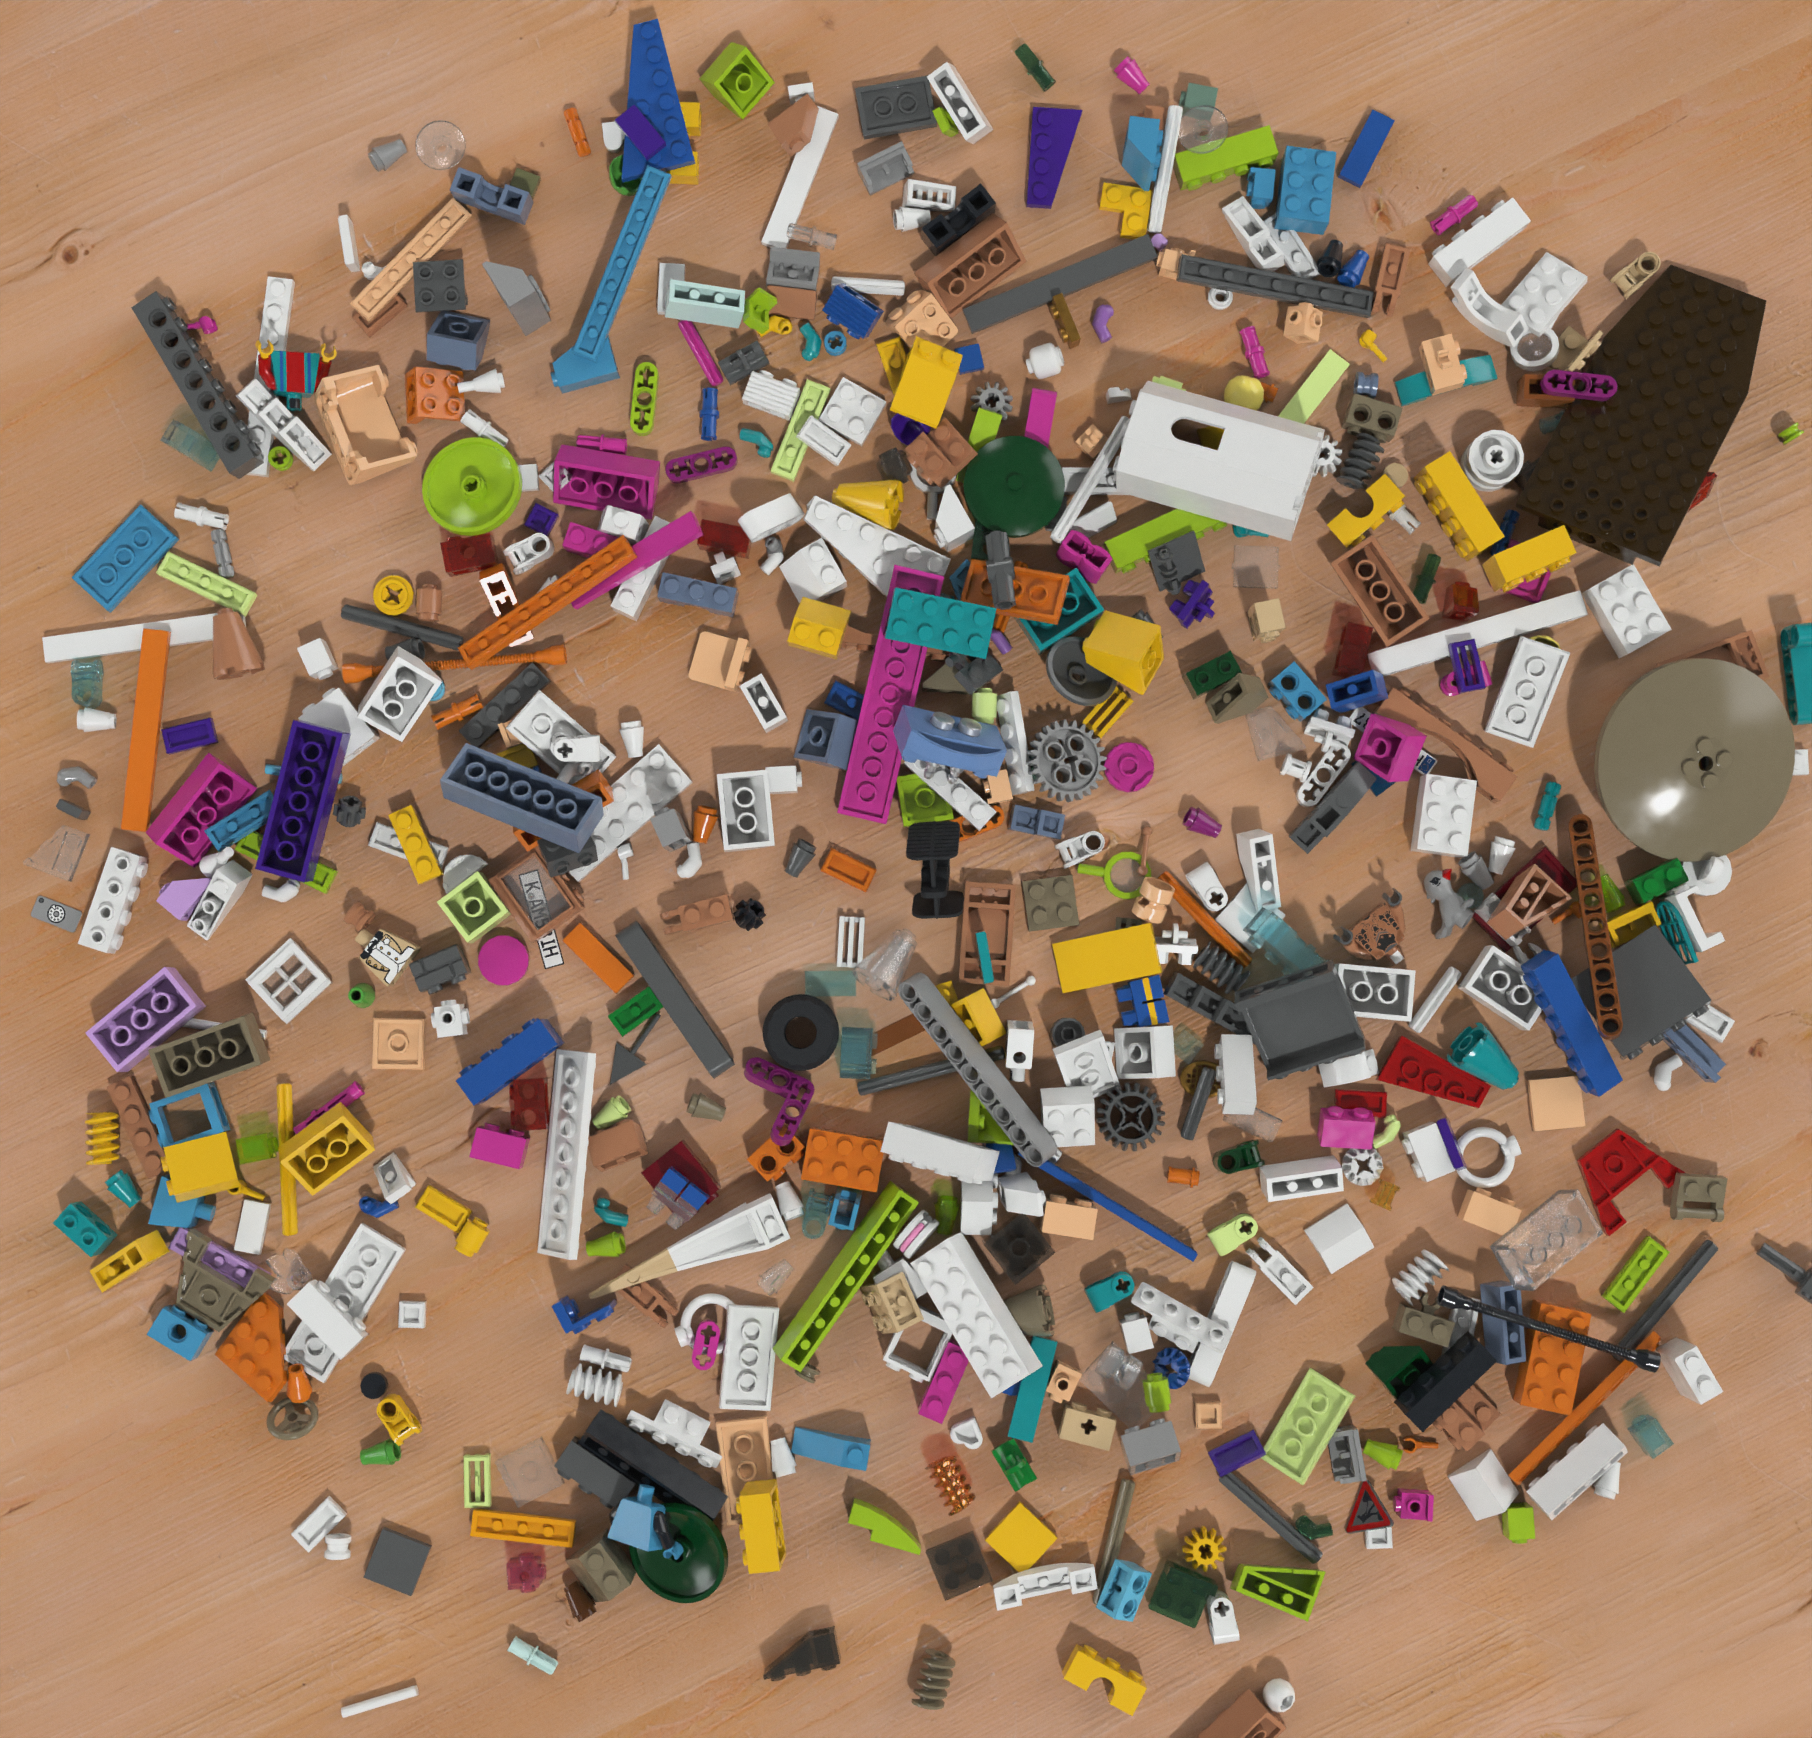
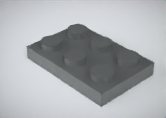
M927 76L855 88L864 140L937 127V120L932 112L935 109L930 82Z

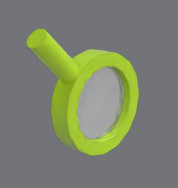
M1121 852L1114 855L1106 863L1105 867L1078 863L1077 873L1103 877L1107 890L1115 897L1121 899H1134L1140 896L1139 890L1144 878L1151 877V869L1147 861L1148 873L1144 877L1137 874V869L1141 866L1142 856L1134 852Z

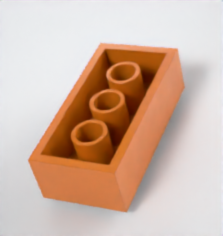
M1533 1299L1529 1318L1587 1336L1592 1314L1583 1310ZM1527 1327L1525 1336L1526 1361L1520 1362L1513 1400L1520 1405L1571 1416L1585 1346Z

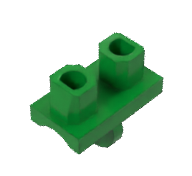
M1014 1438L991 1450L1015 1492L1037 1479Z

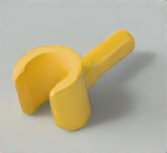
M1369 329L1366 332L1364 331L1359 339V344L1373 351L1384 363L1388 358L1373 343L1377 335Z
M238 1179L239 1188L237 1191L234 1189L227 1190L231 1195L245 1194L262 1202L265 1199V1195L251 1190L247 1187L246 1182Z

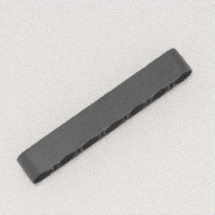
M635 921L615 935L617 940L709 1074L715 1079L734 1066L733 1059L641 925Z

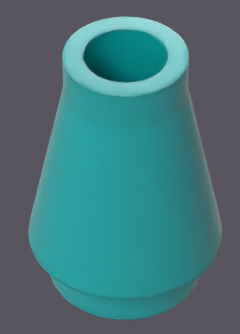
M122 1169L105 1182L108 1186L107 1190L127 1204L129 1208L142 1199L129 1174H125Z

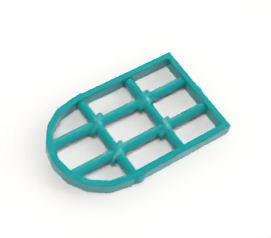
M1669 901L1657 904L1656 912L1661 921L1659 927L1663 936L1672 948L1676 950L1675 952H1677L1685 965L1698 962L1699 960L1679 911ZM1663 905L1666 906V909L1670 916V921L1667 918ZM1671 925L1674 926L1678 941H1676ZM1679 945H1681V947H1682V949H1683V952H1684V955H1685V957H1686V960L1683 959V956H1682V953H1681V951H1680Z

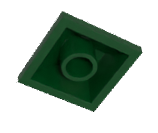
M1384 1346L1381 1350L1373 1353L1365 1363L1395 1400L1421 1374L1433 1365L1420 1346Z

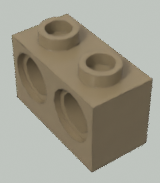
M1354 393L1349 401L1342 428L1347 429V432L1351 435L1357 436L1358 433H1367L1378 439L1380 443L1390 442L1395 436L1403 408ZM1354 412L1362 413L1365 421H1357L1354 417ZM1378 419L1386 420L1389 428H1381L1378 424Z

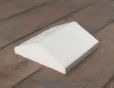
M1246 883L1214 920L1251 953H1254L1272 934L1286 915L1278 908L1259 913L1256 912L1248 884Z
M1347 1203L1304 1229V1232L1331 1274L1374 1248L1366 1230Z

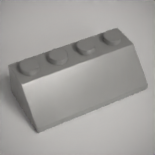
M488 261L482 264L525 336L551 321L547 314L551 310L532 275L526 276L522 269Z

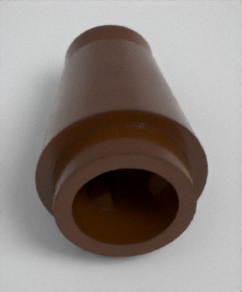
M577 1581L563 1589L566 1593L565 1595L573 1618L576 1617L578 1622L597 1612L594 1607L596 1605L595 1602Z

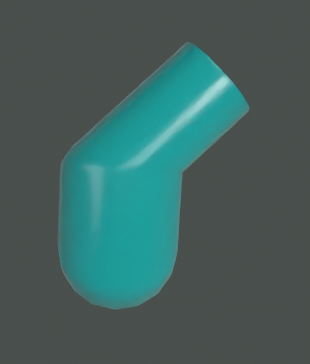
M742 428L739 435L740 440L755 443L759 446L758 455L769 458L774 448L769 439L762 432Z
M598 1198L597 1204L594 1205L595 1213L606 1223L626 1227L629 1215L608 1209L610 1201L605 1198Z

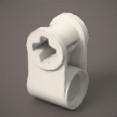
M535 533L520 542L510 545L503 553L509 557L514 567V574L518 575L551 557L555 547L554 543L546 535ZM542 540L546 541V548L541 552H536L537 543Z
M600 735L557 737L552 741L550 750L554 757L563 762L601 761ZM562 743L569 747V750H566L564 755L557 751L558 748L562 747Z
M1090 831L1055 845V849H1059L1065 863L1063 867L1066 869L1101 852L1105 840L1101 833ZM1090 836H1096L1100 840L1099 848L1096 850L1089 849L1086 846V839ZM1067 848H1069L1073 858L1070 857Z
M1208 862L1185 875L1192 889L1198 894L1208 910L1219 911L1226 906L1228 902L1227 893ZM1211 893L1215 896H1221L1222 899L1219 901V906L1216 903H1210Z
M1221 1590L1212 1591L1206 1599L1213 1644L1218 1645L1239 1641V1630L1232 1602L1225 1592ZM1218 1602H1223L1221 1604V1609H1217L1219 1605Z

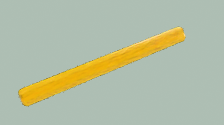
M282 1083L276 1086L279 1147L294 1136L292 1085L290 1083ZM280 1163L282 1234L292 1236L298 1233L296 1178Z

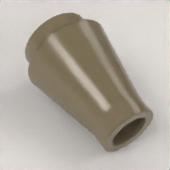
M693 1093L686 1112L692 1114L691 1117L721 1122L726 1107L719 1105L702 1093L699 1095Z

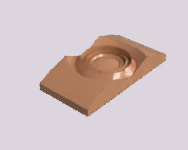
M1752 630L1656 663V666L1660 667L1682 659L1710 658L1734 663L1751 671L1761 679L1769 677Z
M965 881L958 983L983 984L975 933L985 931L994 981L984 985L1009 986L1016 885Z

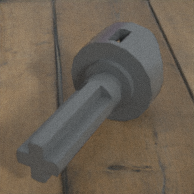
M1764 1242L1756 1254L1785 1273L1792 1280L1798 1282L1795 1293L1812 1304V1267L1805 1271V1269Z

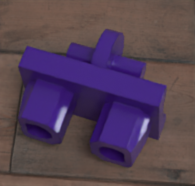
M1188 580L1183 592L1190 599L1186 604L1176 599L1170 607L1171 613L1179 620L1181 626L1186 629L1189 628L1194 619L1201 622L1204 616L1211 619L1215 615L1214 611L1210 609L1214 601L1209 598L1213 593L1209 588V583L1204 580L1201 583Z

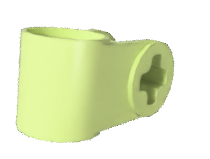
M1242 1213L1213 1228L1207 1233V1236L1218 1254L1224 1256L1255 1236L1258 1231V1225L1251 1215ZM1243 1220L1247 1223L1251 1222L1248 1225L1250 1230L1247 1232L1243 1229L1239 1230L1242 1227L1241 1222Z

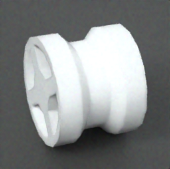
M345 1533L326 1535L327 1550L324 1552V1558L330 1560L350 1558L351 1551L348 1549V1544L351 1542L352 1536Z

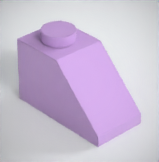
M212 878L168 882L159 891L160 896L156 901L178 920L187 921L194 913Z

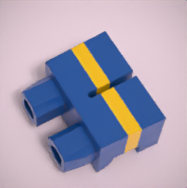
M1160 975L1127 982L1128 985L1115 989L1118 1002L1128 1000L1132 1002L1133 1010L1120 1012L1124 1026L1137 1025V1027L1169 1022L1165 1000L1142 1004L1143 1001L1164 997Z

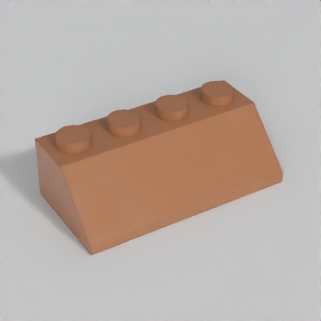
M992 213L914 274L923 290L932 293L949 318L952 319L1027 261L1007 222Z
M1374 535L1330 563L1386 647L1430 619Z
M1248 1689L1246 1692L1241 1693L1236 1698L1235 1703L1227 1710L1222 1711L1217 1716L1216 1721L1208 1728L1203 1729L1198 1734V1738H1277L1286 1729V1726L1254 1692Z

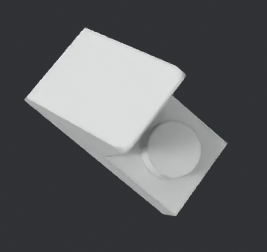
M394 1152L373 1166L384 1198L390 1204L403 1197L416 1185L414 1179Z

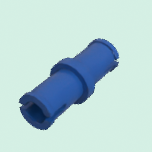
M703 388L702 410H700V418H702L701 439L705 441L717 440L716 426L717 419L719 418V411L717 410L718 389Z

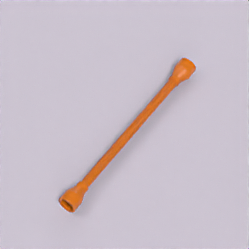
M552 645L534 653L508 654V656L496 655L479 666L508 665V663L520 664L521 662L546 663L553 666L566 665L565 645ZM464 659L431 661V663L430 661L424 662L432 671L468 668ZM359 663L343 664L342 675L344 683H359L367 678H374L380 674L385 665L375 667Z

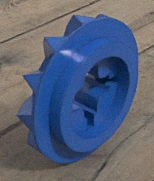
M1173 1347L1157 1352L1156 1359L1152 1361L1155 1364L1153 1373H1162V1377H1168L1170 1389H1178L1184 1386L1190 1376V1365L1185 1354ZM1171 1364V1368L1176 1372L1169 1374V1370L1165 1365Z

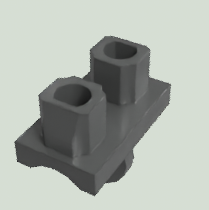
M758 341L737 350L718 362L730 386L751 375L752 371L756 372L770 364Z

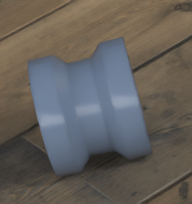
M1357 372L1354 380L1353 394L1367 395L1369 398L1375 399L1378 390V374L1364 375L1363 372Z

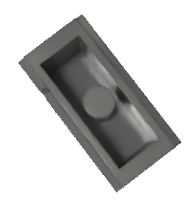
M459 944L409 964L419 991H427L429 995L443 990L442 985L450 981L452 985L465 981V975L471 973Z

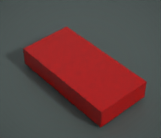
M1335 1089L1334 1106L1341 1107L1342 1109L1365 1108L1372 1111L1374 1117L1385 1118L1387 1092Z

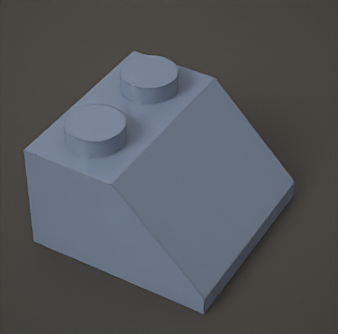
M441 311L427 333V360L436 362L439 365H451L460 367L463 370L476 371L483 358L490 320L450 311Z
M807 709L794 758L830 768L847 770L858 720L838 713Z

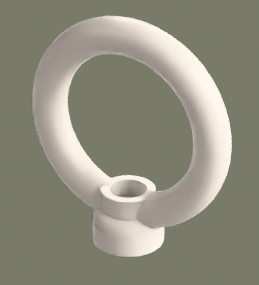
M1489 1127L1473 1128L1465 1132L1457 1141L1462 1155L1467 1144L1473 1139L1479 1137L1491 1138L1500 1145L1504 1155L1503 1167L1496 1175L1488 1178L1474 1176L1467 1168L1460 1171L1456 1170V1172L1466 1183L1474 1187L1491 1188L1504 1182L1511 1174L1515 1163V1156L1522 1154L1520 1146L1514 1135L1506 1137L1500 1131Z
M714 1293L704 1294L693 1299L686 1306L682 1314L681 1326L674 1328L681 1348L689 1345L693 1349L695 1335L691 1328V1319L698 1308L706 1304H718L727 1310V1305L734 1304V1302L723 1295ZM724 1340L718 1343L716 1354L723 1353ZM703 1347L702 1354L707 1355V1347Z

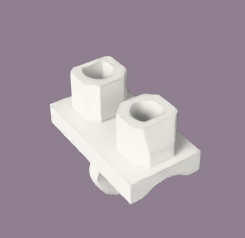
M1318 708L1307 723L1304 734L1315 737L1314 742L1321 743V751L1325 753L1330 746L1337 749L1340 743L1348 746L1355 734V729H1352V719L1339 716L1335 724L1328 721L1329 713L1326 710Z
M1173 923L1171 930H1162V937H1155L1160 964L1168 963L1169 953H1178V964L1191 965L1194 954H1198L1196 939L1188 938V931H1179L1178 923Z

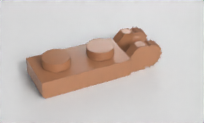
M1389 243L1385 244L1374 289L1375 296L1372 303V313H1377L1380 309V301L1383 295L1390 297L1386 308V316H1393L1397 299L1401 293L1410 248Z
M626 1263L613 1279L632 1268ZM648 1281L617 1290L646 1317L649 1316L662 1328H666L668 1322L663 1316L654 1311L658 1304L671 1315L676 1316L679 1312Z

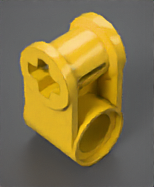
M389 1394L378 1404L377 1415L387 1428L392 1440L398 1446L403 1445L404 1440L414 1433L419 1434L422 1432L420 1422L411 1413L399 1395ZM385 1403H393L396 1407V1412L389 1413L385 1409Z

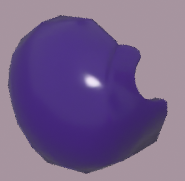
M898 413L891 419V429L895 437L905 445L912 443L922 432L928 435L931 430L930 426Z

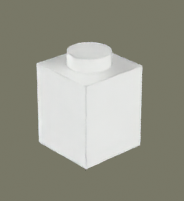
M318 638L297 648L309 676L322 680L332 676V671L338 669L325 640Z
M796 766L765 767V770H768L770 794L798 793V787H802V772H797Z
M1133 1312L1124 1315L1125 1319L1119 1320L1126 1350L1129 1354L1154 1348L1147 1318L1144 1314L1140 1315L1139 1312Z

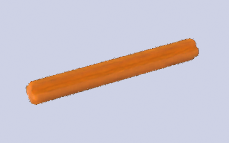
M1168 871L1163 872L1157 878L1174 887L1173 898L1231 958L1235 959L1238 965L1241 964L1243 968H1246L1252 962V958Z

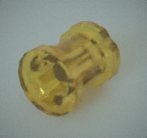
M1379 1178V1188L1375 1197L1370 1199V1202L1391 1211L1393 1198L1401 1188Z

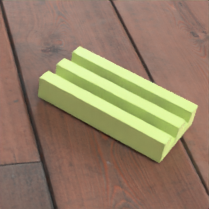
M465 1454L464 1508L491 1507V1454ZM470 1461H475V1502H471ZM481 1461H484L485 1501H481Z

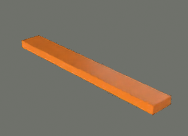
M624 535L620 536L459 646L458 650L468 668L471 670L475 669L636 559L637 555Z
M143 628L121 829L146 832L150 826L171 632Z
M1653 1331L1635 1350L1648 1349L1655 1351L1662 1344L1661 1337ZM1625 1359L1572 1411L1571 1416L1568 1415L1508 1475L1509 1478L1516 1485H1520L1638 1366Z

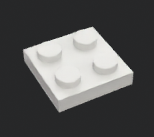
M843 377L818 421L862 447L887 402Z

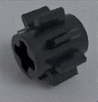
M750 898L746 902L742 900L736 905L738 910L733 915L739 927L749 931L752 928L757 929L763 924L761 919L766 914L760 902Z

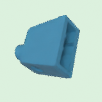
M170 1174L161 1177L148 1224L192 1228L197 1226L199 1218L212 1221L216 1206L204 1203L205 1196L177 1203L175 1195L169 1196L166 1181L171 1180Z

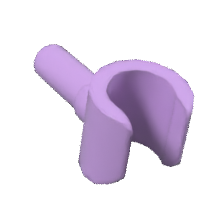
M1156 234L1151 239L1153 246L1158 251L1163 250L1168 244V240L1162 234Z

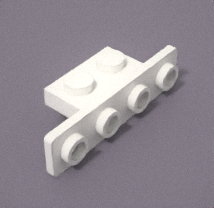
M1145 1282L1140 1284L1132 1297V1304L1153 1315L1149 1323V1329L1156 1335L1172 1341L1180 1349L1193 1353L1200 1342L1216 1352L1222 1353L1232 1336L1230 1330Z
M666 1399L654 1421L633 1410H630L625 1422L637 1432L644 1431L650 1434L656 1442L660 1444L667 1443L675 1447L678 1453L684 1456L691 1455L695 1457L705 1467L717 1468L722 1459L721 1455L700 1445L711 1422Z

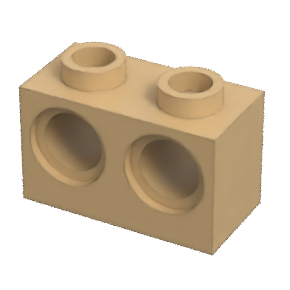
M1279 598L1254 603L1247 611L1253 641L1261 640V643L1274 641L1286 628Z

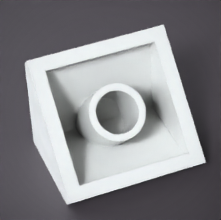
M1488 1449L1447 1476L1476 1521L1504 1513L1519 1494L1491 1449Z

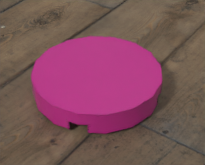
M1132 742L1121 743L1113 747L1106 756L1107 760L1104 762L1106 770H1104V774L1109 784L1115 789L1126 793L1136 792L1144 788L1152 779L1154 761L1150 752L1141 744Z
M508 935L496 936L489 939L482 946L478 955V966L482 975L489 982L496 985H511L520 981L526 975L529 966V953L526 946L519 939Z

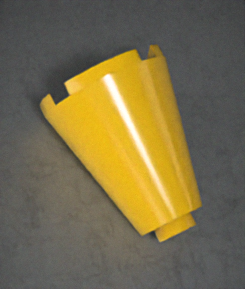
M882 480L839 484L838 488H834L832 502L835 505L888 530H894L899 523L902 511L898 510L899 502L903 503L904 488L901 481Z

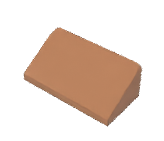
M767 285L766 292L777 298V304L769 311V315L814 321L817 291Z

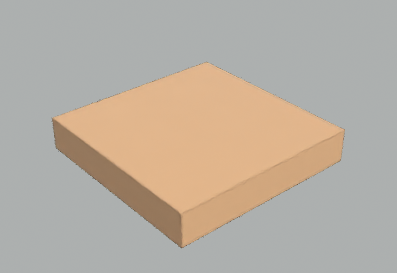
M373 1018L372 1069L424 1070L426 1019Z
M1577 1075L1527 1080L1533 1131L1585 1126L1582 1091L1578 1085L1579 1079Z

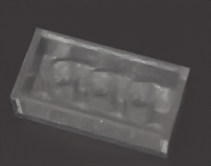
M1578 1189L1558 1190L1495 1241L1490 1248L1514 1290L1534 1291L1602 1235L1603 1232Z

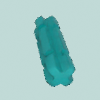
M1548 782L1544 790L1546 794L1543 795L1538 810L1539 817L1536 818L1534 823L1536 829L1542 831L1549 829L1551 823L1549 818L1553 816L1558 800L1556 795H1559L1561 790L1560 784L1555 782Z

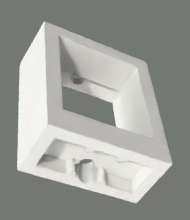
M918 1305L924 1318L922 1321L944 1331L927 1369L893 1354L903 1330L893 1334L883 1355V1360L886 1361L887 1367L898 1372L900 1369H903L910 1373V1378L922 1383L923 1380L930 1382L952 1332L941 1315Z

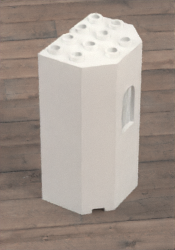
M1147 381L1144 387L1140 389L1137 400H1132L1129 409V415H1131L1129 423L1125 422L1122 428L1120 456L1116 457L1113 471H1115L1113 481L1116 482V491L1291 541L1321 452L1325 429ZM1180 419H1188L1224 429V433L1218 450H1214L1175 438L1171 432L1172 425Z

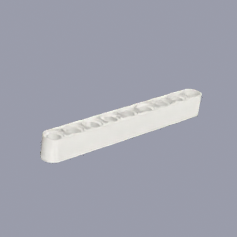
M1575 591L1367 654L1371 670L1383 674L1384 677L1450 657L1448 648L1450 643L1475 639L1478 649L1588 615L1581 591ZM1465 646L1466 652H1468L1469 647Z

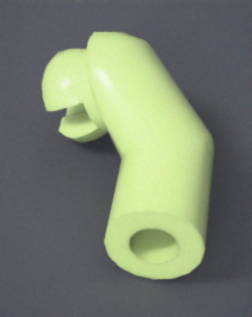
M1389 1115L1384 1118L1383 1123L1386 1128L1383 1132L1373 1137L1372 1146L1374 1149L1395 1139L1401 1127L1400 1121H1397L1395 1115Z

